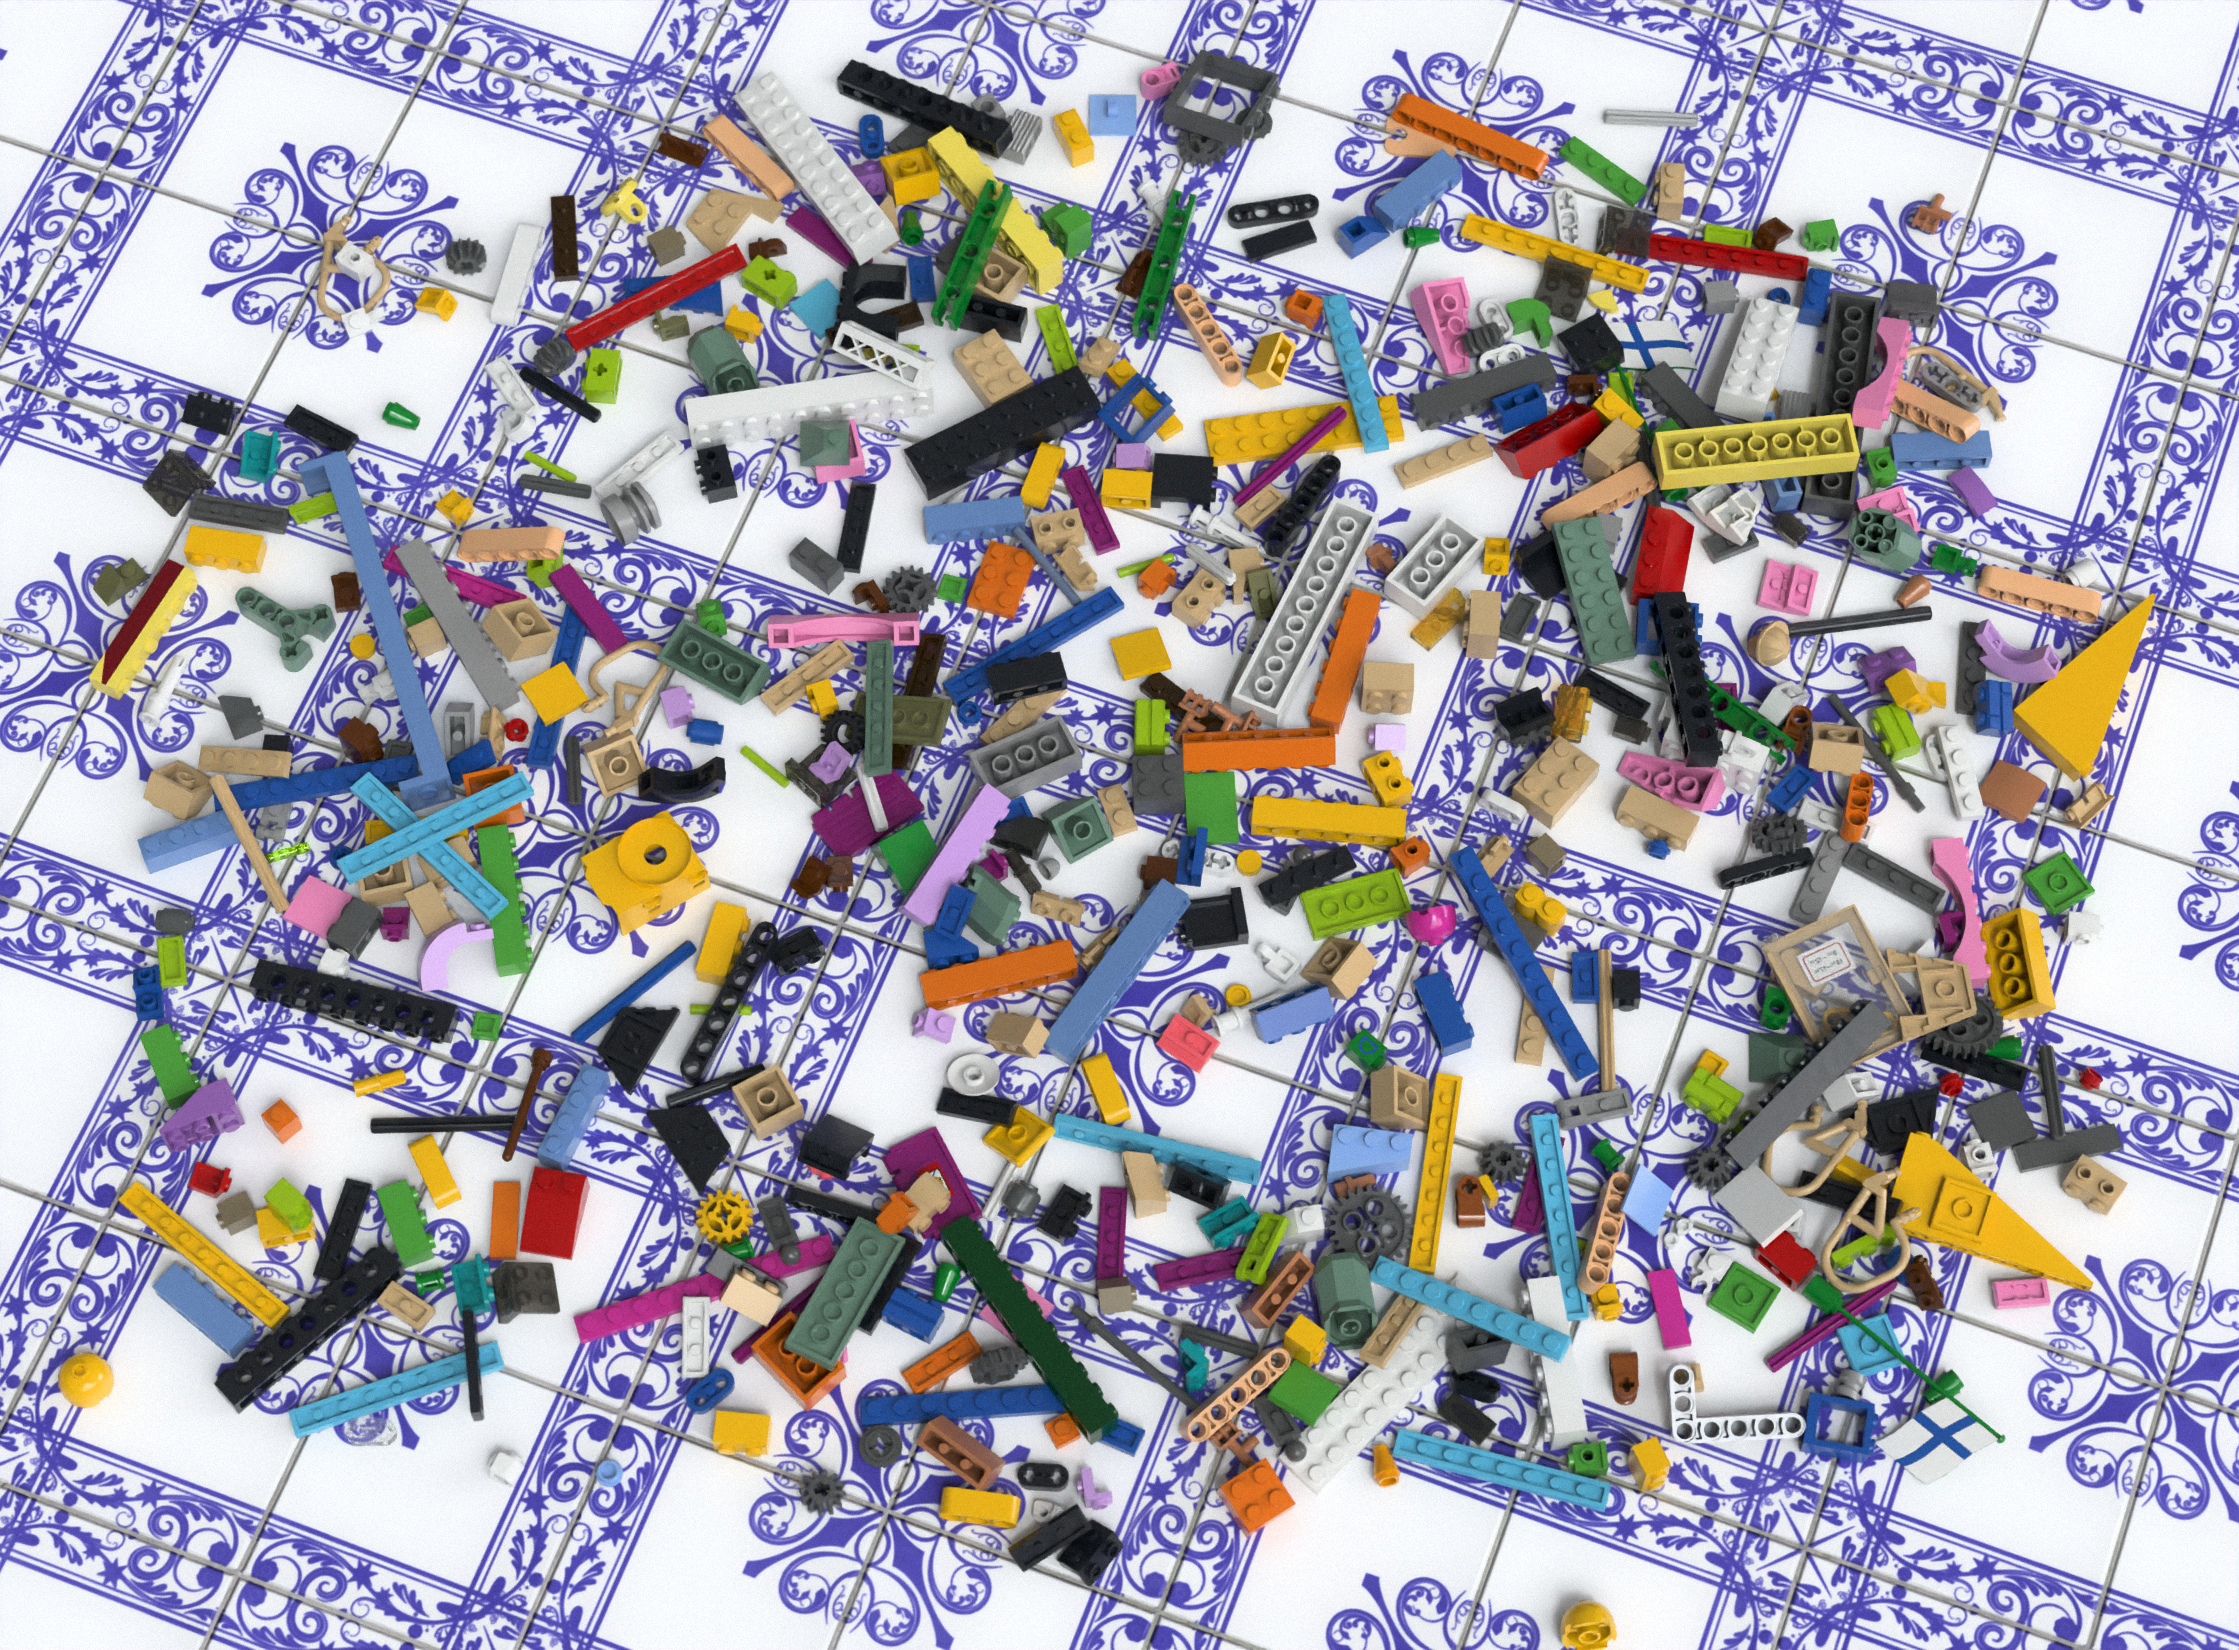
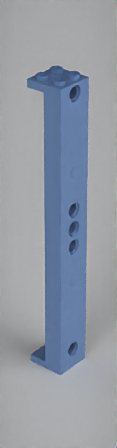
M346 451L331 452L326 456L308 459L303 463L297 464L307 496L332 490L420 765L421 776L398 782L404 803L412 812L457 799Z

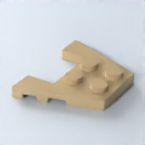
M712 188L685 224L694 237L704 247H707L712 254H715L728 247L727 244L751 214L773 224L785 208L781 202Z
M1886 948L1884 953L1886 964L1892 974L1916 973L1924 1015L1899 1016L1898 1025L1902 1042H1907L1976 1014L1977 1007L1968 964L1935 957L1934 960L1921 958L1915 953L1909 952L1907 955L1895 952L1896 949Z

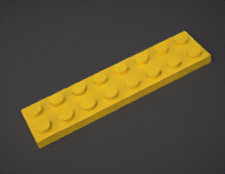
M1396 395L1376 397L1389 443L1404 441L1405 435ZM1350 401L1204 420L1209 457H1214V466L1279 458L1337 406H1341L1346 411V418L1305 454L1363 447Z

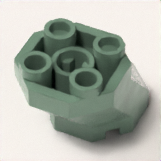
M710 325L695 332L694 336L690 337L686 352L691 367L698 374L710 396L759 388L760 383L756 370L748 361L732 333L719 326Z
M1869 507L1852 518L1848 541L1860 558L1876 565L1880 571L1902 574L1908 568L1918 563L1922 541L1910 524L1893 516L1888 510Z
M974 864L972 868L968 869L969 873L966 878L959 884L978 893L966 925L986 943L992 946L997 944L1003 946L1009 935L1007 932L1011 925L1015 926L1021 916V912L1018 910L1022 902L1019 901V896L1006 889L987 870Z
M1352 1252L1323 1256L1318 1261V1266L1314 1269V1288L1317 1295L1321 1327L1327 1332L1326 1341L1328 1343L1332 1342L1335 1348L1340 1351L1361 1349L1377 1328V1314L1367 1263L1357 1253Z

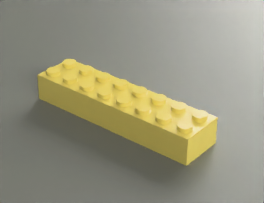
M949 126L927 140L928 154L939 170L940 180L971 217L987 179L997 183V195L993 196V200L999 199L1003 191V182L1001 180L998 181L994 177L991 168L981 162L976 150L969 148L960 132H956ZM1013 197L994 244L1001 252L1027 266L1028 284L1040 297L1063 283V254L1059 247L1053 246L1050 243L1046 232L1042 229L1039 230L1035 225L1033 217L1029 213L1026 214L1021 209L1018 199ZM988 212L986 215H991L994 212Z
M1851 413L1655 432L1652 445L1660 490L1855 471L1860 457Z

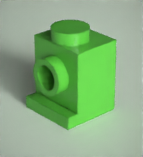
M1834 219L1806 223L1804 233H1801V243L1803 247H1806L1807 252H1822L1827 249L1837 252L1840 237Z
M1889 446L1865 452L1862 465L1871 488H1886L1896 481L1898 472L1891 457Z
M1606 1441L1572 1445L1571 1452L1567 1453L1568 1469H1573V1474L1583 1477L1606 1475L1609 1468ZM1591 1455L1593 1459L1585 1460L1583 1456Z

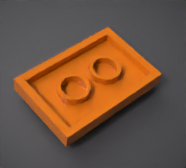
M991 540L969 594L967 607L1014 620L1037 561L1027 550Z

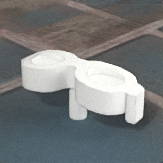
M1692 1218L1680 1219L1675 1226L1677 1233L1669 1232L1665 1235L1663 1239L1665 1249L1668 1251L1673 1250L1677 1246L1680 1237L1685 1236L1691 1231L1695 1220Z

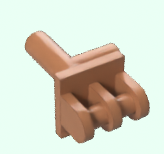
M1936 194L1929 208L1920 205L1911 226L1914 228L1915 226L1921 227L1922 231L1926 229L1931 231V235H1934L1938 230L1941 219L1949 222L1953 213L1940 208L1945 199L1944 195Z
M1192 688L1186 692L1178 706L1187 711L1172 738L1173 741L1181 744L1182 733H1187L1188 729L1194 732L1206 731L1207 727L1195 721L1194 718L1195 716L1198 718L1207 716L1212 700H1205L1202 694H1195Z
M1216 701L1210 706V710L1224 718L1219 731H1231L1233 725L1236 726L1234 731L1258 730L1257 726H1260L1262 720L1255 716V712L1252 710L1242 716H1238Z
M1228 1420L1222 1428L1220 1427L1217 1430L1216 1434L1211 1435L1208 1439L1219 1454L1228 1447L1248 1469L1256 1464L1248 1453L1260 1441L1252 1435L1240 1445L1235 1439L1243 1431L1239 1430L1231 1420ZM1232 1431L1234 1436L1230 1437L1228 1433ZM1222 1438L1226 1442L1224 1445L1219 1442Z

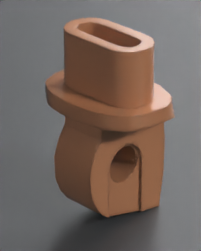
M1381 543L1369 548L1365 553L1370 559L1369 564L1374 569H1381L1387 577L1397 566L1392 558V550L1389 547H1384Z
M1373 1174L1352 1179L1351 1176H1345L1343 1181L1333 1184L1337 1198L1341 1196L1348 1199L1346 1195L1347 1190H1351L1356 1194V1187L1360 1185L1364 1192L1368 1184H1371L1373 1190L1376 1180Z

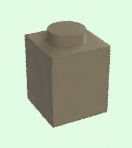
M673 225L647 236L649 251L659 267L685 255L684 245L686 240L680 231L676 232Z
M1546 832L1539 838L1537 836L1534 837L1526 846L1525 859L1546 879L1565 864L1567 853Z
M246 1191L216 1204L220 1214L215 1215L221 1229L227 1228L231 1236L258 1224L256 1212Z
M1128 1276L1096 1280L1101 1315L1133 1310L1132 1301H1137L1135 1284L1130 1285Z

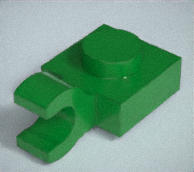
M1939 543L1931 563V568L1955 575L1958 569L1962 574L1973 577L1978 561L1962 557L1963 550Z

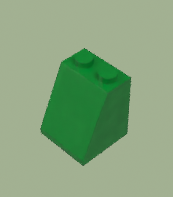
M920 819L870 846V849L904 899L938 850V847L923 819Z

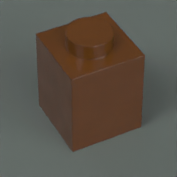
M1148 855L1146 865L1141 864L1140 879L1144 880V889L1150 890L1155 884H1159L1162 878L1176 886L1178 859Z

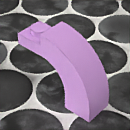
M1989 619L1979 623L1974 636L1977 644L1983 648L1979 659L1992 672L2005 679L2019 683H2040L2057 677L2062 662L2050 644L2032 650L2018 649L2004 641Z
M458 919L437 929L423 945L418 958L417 979L419 989L422 992L448 988L446 965L450 954L457 947L465 943L494 939L493 928L485 925V922L471 923L469 928H466V923L462 919Z

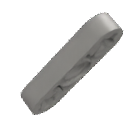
M1928 362L1922 367L1921 381L1923 384L1952 404L1972 414L1980 410L1983 397L1977 389L1937 362ZM1928 373H1937L1936 375H1932L1931 377L1928 376ZM1955 384L1958 390L1950 392L1945 389V385ZM1972 399L1975 400V403H1974V402L1967 403V400H1969V401L1972 400Z

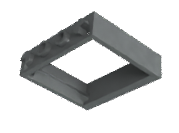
M1201 49L1164 104L1163 123L1242 148L1246 140L1252 138L1254 128L1261 124L1263 114L1269 112L1272 100L1278 98L1281 90L1278 86L1279 74ZM1205 75L1262 93L1241 126L1184 107Z

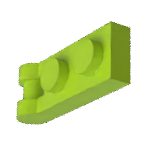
M1263 1212L1235 1272L1237 1280L1244 1282L1251 1280L1253 1284H1264L1266 1271L1290 1223L1286 1216Z
M1885 1225L1884 1234L1879 1241L1867 1234L1831 1253L1830 1263L1833 1271L1838 1268L1841 1270L1847 1269L1854 1264L1855 1259L1861 1256L1863 1258L1870 1257L1877 1252V1248L1880 1246L1891 1247L1897 1238L1892 1227Z

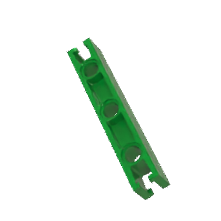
M987 179L932 309L931 317L934 325L943 327L944 322L941 320L946 310H951V315H946L945 320L948 321L950 330H958L1013 199L1010 185L1003 183V191L999 199L993 200V196L997 195V183ZM988 212H994L991 215H986ZM972 253H977L973 257H968V255ZM953 295H959L957 298L951 299Z
M1173 190L1132 324L1134 337H1142L1143 332H1140L1142 322L1146 320L1153 322L1152 326L1147 327L1149 340L1155 342L1157 340L1197 207V197L1195 194L1190 193L1187 209L1182 210L1176 209L1180 205L1182 192L1178 190ZM1174 222H1181V223H1182L1181 225H1178V226H1177V225H1173ZM1163 263L1169 264L1168 267H1161L1160 265ZM1150 305L1157 306L1155 309H1148L1147 307Z
M1654 660L1649 666L1650 670L1656 677L1667 684L1665 672L1659 669V663ZM1704 676V679L1709 682V700H1712L1714 704L1713 718L1734 733L1737 730L1741 731L1742 736L1757 741L1770 748L1775 740H1779L1790 751L1795 749L1796 744L1792 738ZM1720 703H1728V706L1725 710H1717V706ZM1762 730L1768 731L1765 738H1756L1758 732ZM1770 748L1768 757L1781 766L1786 757L1778 751L1777 753Z

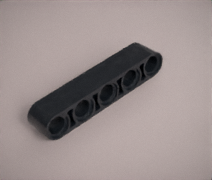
M1326 455L1320 459L1266 530L1264 541L1266 554L1271 557L1282 556L1340 479L1341 462L1336 456ZM1312 487H1319L1320 489L1315 490ZM1291 522L1293 525H1286L1284 523ZM1273 540H1278V541H1280V542H1279V543H1273V542H1271V541H1273Z

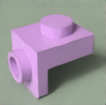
M837 741L829 743L819 761L810 764L808 769L817 780L828 784L841 778L853 756Z
M928 1007L914 1016L912 1036L918 1038L925 1035L947 1044L951 1041L956 1018Z
M1091 1467L1080 1469L1081 1478L1076 1479L1078 1495H1084L1085 1507H1092V1510H1102L1107 1508L1108 1505L1113 1504L1112 1491L1095 1493Z

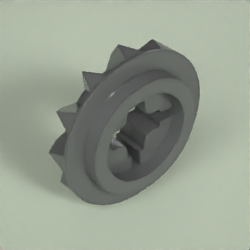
M1253 107L1240 111L1236 116L1235 124L1241 126ZM1265 112L1261 124L1254 128L1251 138L1253 141L1257 138L1264 139L1267 134L1271 133L1273 120L1269 113Z
M877 1425L864 1432L859 1442V1452L864 1462H867L873 1468H886L891 1464H895L902 1454V1440L893 1428ZM879 1437L883 1445L889 1446L884 1449V1456H881L878 1450H873V1448L877 1447Z

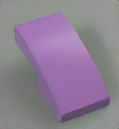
M1968 465L1947 477L1958 498H1964L1975 518L1999 505L1984 482Z

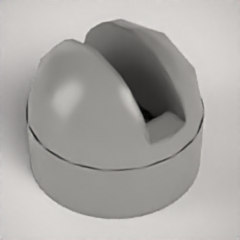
M1047 858L1038 864V869L1045 879L1052 880L1059 874L1060 863L1054 858Z

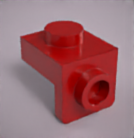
M197 1161L194 1164L187 1188L217 1199L223 1192L227 1193L231 1185L232 1178L229 1177L231 1169L226 1167L220 1170Z

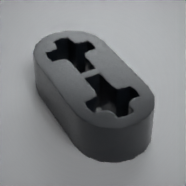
M1454 1369L1451 1372L1448 1386L1453 1392L1483 1403H1493L1497 1400L1500 1384L1495 1379L1474 1371L1457 1374Z
M1025 1463L1019 1468L1017 1473L1018 1483L1026 1490L1059 1492L1064 1490L1069 1484V1472L1064 1466L1059 1464ZM1028 1471H1033L1034 1476H1041L1042 1478L1034 1477L1032 1482H1027L1026 1477H1022V1475L1025 1476ZM1059 1472L1060 1476L1064 1479H1060L1059 1484H1055L1052 1478L1045 1477H1054L1055 1473Z

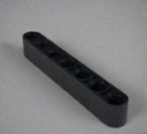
M761 922L753 930L680 1065V1071L683 1080L687 1084L698 1085L706 1077L777 947L779 941L775 925L771 922ZM764 932L773 934V937L767 941L759 938ZM752 954L761 956L760 960L756 963H751L747 959ZM741 976L749 979L744 985H737L735 983L736 979ZM727 999L737 1001L731 1008L723 1006L724 1001ZM715 1021L724 1023L720 1030H713L711 1025ZM705 1043L712 1046L711 1050L707 1053H702L698 1050ZM691 1066L700 1068L699 1072L695 1075H688L686 1070Z

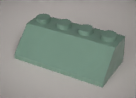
M685 618L682 619L657 657L658 661L741 706L758 696L772 675L768 663Z

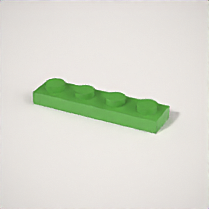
M1573 136L1559 150V156L1632 208L1648 193L1647 186L1576 136Z

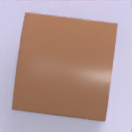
M1998 759L1979 791L1983 806L1998 810L2000 817L2024 824L2047 784L2030 772Z

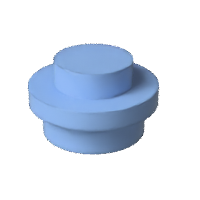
M615 1460L601 1462L596 1469L597 1481L605 1487L616 1486L623 1478L621 1465Z

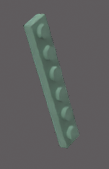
M891 639L867 642L864 773L868 778L892 774L894 643Z

